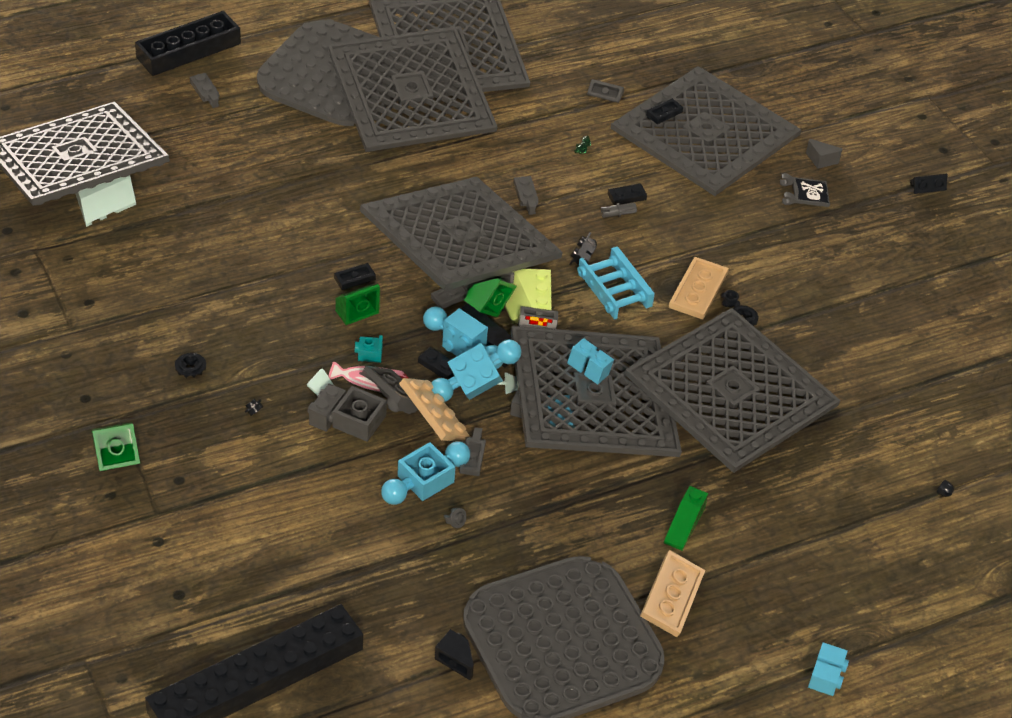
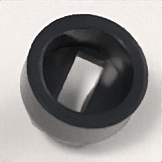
M945 479L939 486L937 493L941 496L949 497L954 492V487Z

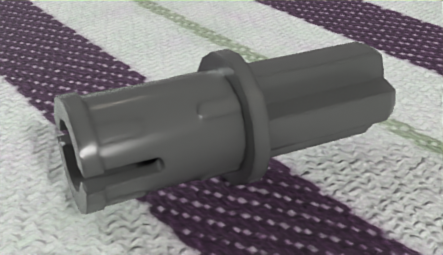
M616 203L614 206L601 207L602 218L621 217V215L637 212L635 203L621 205Z

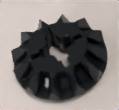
M743 305L733 308L741 316L743 315L753 326L757 325L759 316L753 308Z
M196 353L183 354L175 361V371H178L179 376L184 375L186 378L189 376L195 378L196 375H202V372L206 370V360Z

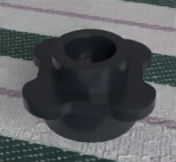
M728 290L721 294L723 306H740L738 301L739 294L736 291Z
M253 399L245 405L247 407L245 413L248 412L252 416L263 408V405L260 403L262 400L256 401V399Z

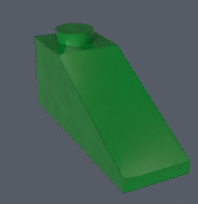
M689 486L665 537L664 544L683 551L706 508L707 492Z

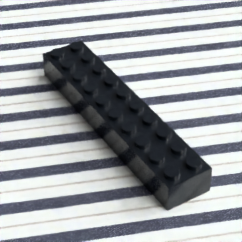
M340 604L145 697L147 714L150 718H225L363 650V633L343 605Z

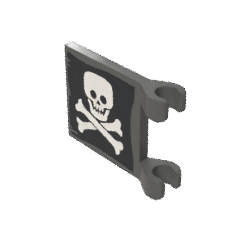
M787 173L782 174L780 185L788 186L793 184L794 194L790 192L784 193L785 198L782 199L784 205L799 203L824 207L830 206L827 181L797 178Z

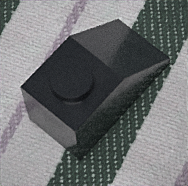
M450 629L435 646V660L471 680L473 678L474 664L469 641L461 633H456Z

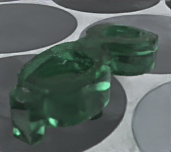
M588 135L583 136L582 143L576 144L575 154L587 152V147L591 145Z

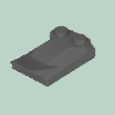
M365 366L363 371L359 372L360 375L376 384L381 393L387 398L388 408L391 411H403L407 414L416 413L418 408L399 384L402 378L392 369Z

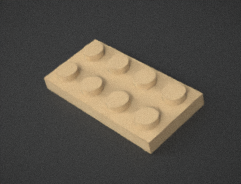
M694 257L669 302V308L703 320L726 278L729 268Z
M403 378L399 383L439 438L445 441L466 442V438L470 437L466 427L458 421L454 411L448 408L444 398L439 394L433 393L432 389L434 387L432 383L428 380Z
M669 550L664 557L640 617L678 637L705 570Z

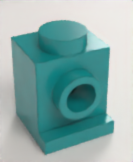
M379 335V338L360 337L359 342H355V353H358V361L381 363L383 335Z

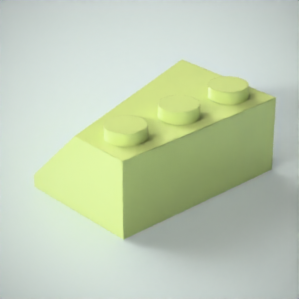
M521 269L514 271L513 284L517 287L505 305L511 322L518 324L521 306L551 310V270Z

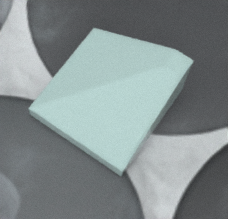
M320 369L307 383V386L318 396L319 392L322 389L324 390L328 383L332 385L333 383L326 372Z

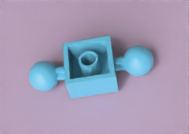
M431 307L424 313L423 322L425 326L432 331L443 330L442 347L454 355L459 356L480 343L483 344L489 356L497 352L498 346L496 345L486 347L488 327L460 308L448 317L446 312L440 307ZM503 362L500 363L499 365L495 366L496 369H498L499 367H501L502 364H503Z
M504 340L498 345L497 352L489 356L483 344H478L448 361L455 376L448 380L445 378L433 380L431 382L434 387L432 389L433 393L441 395L445 400L444 402L452 397L454 389L461 386L469 400L503 381L495 366L502 362L504 364L516 363L522 353L520 345L514 340Z
M460 441L452 442L447 446L445 455H443L429 442L398 460V477L401 480L390 479L386 481L381 489L382 498L388 504L397 505L405 500L407 491L411 489L422 501L426 500L454 483L455 467L467 464L470 459L469 447Z

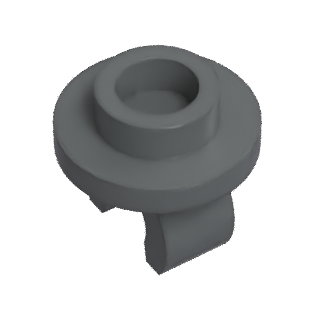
M462 508L451 509L450 515H444L445 521L454 528H461L466 522V512Z

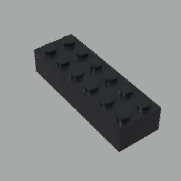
M223 10L136 41V58L152 76L158 75L241 44L240 27Z

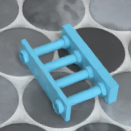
M618 246L611 248L609 259L592 265H588L583 258H580L579 267L577 268L579 276L585 280L604 305L606 312L610 313L613 319L618 318L620 307L638 301L645 308L653 306L655 293ZM609 266H612L617 270L615 272L600 277H597L594 273V271ZM620 277L626 282L608 289L603 285L605 282ZM629 289L635 294L618 301L612 296Z

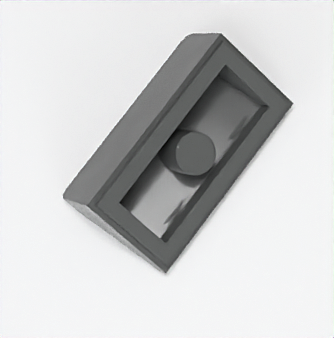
M592 79L587 95L619 103L624 94V87Z

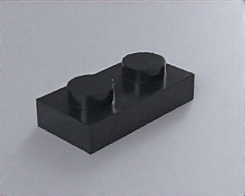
M672 98L647 110L646 116L658 125L682 113L683 106Z
M641 183L608 189V196L613 205H616V203L621 205L647 200V193Z
M365 263L334 273V279L341 290H345L376 280V274L369 263Z
M429 347L418 357L419 364L440 377L448 380L454 376L448 364V361L451 359L435 349Z

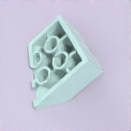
M130 175L114 179L109 183L96 185L94 188H86L76 193L86 227L92 225L94 220L107 218L106 215L112 212L119 213L136 205Z

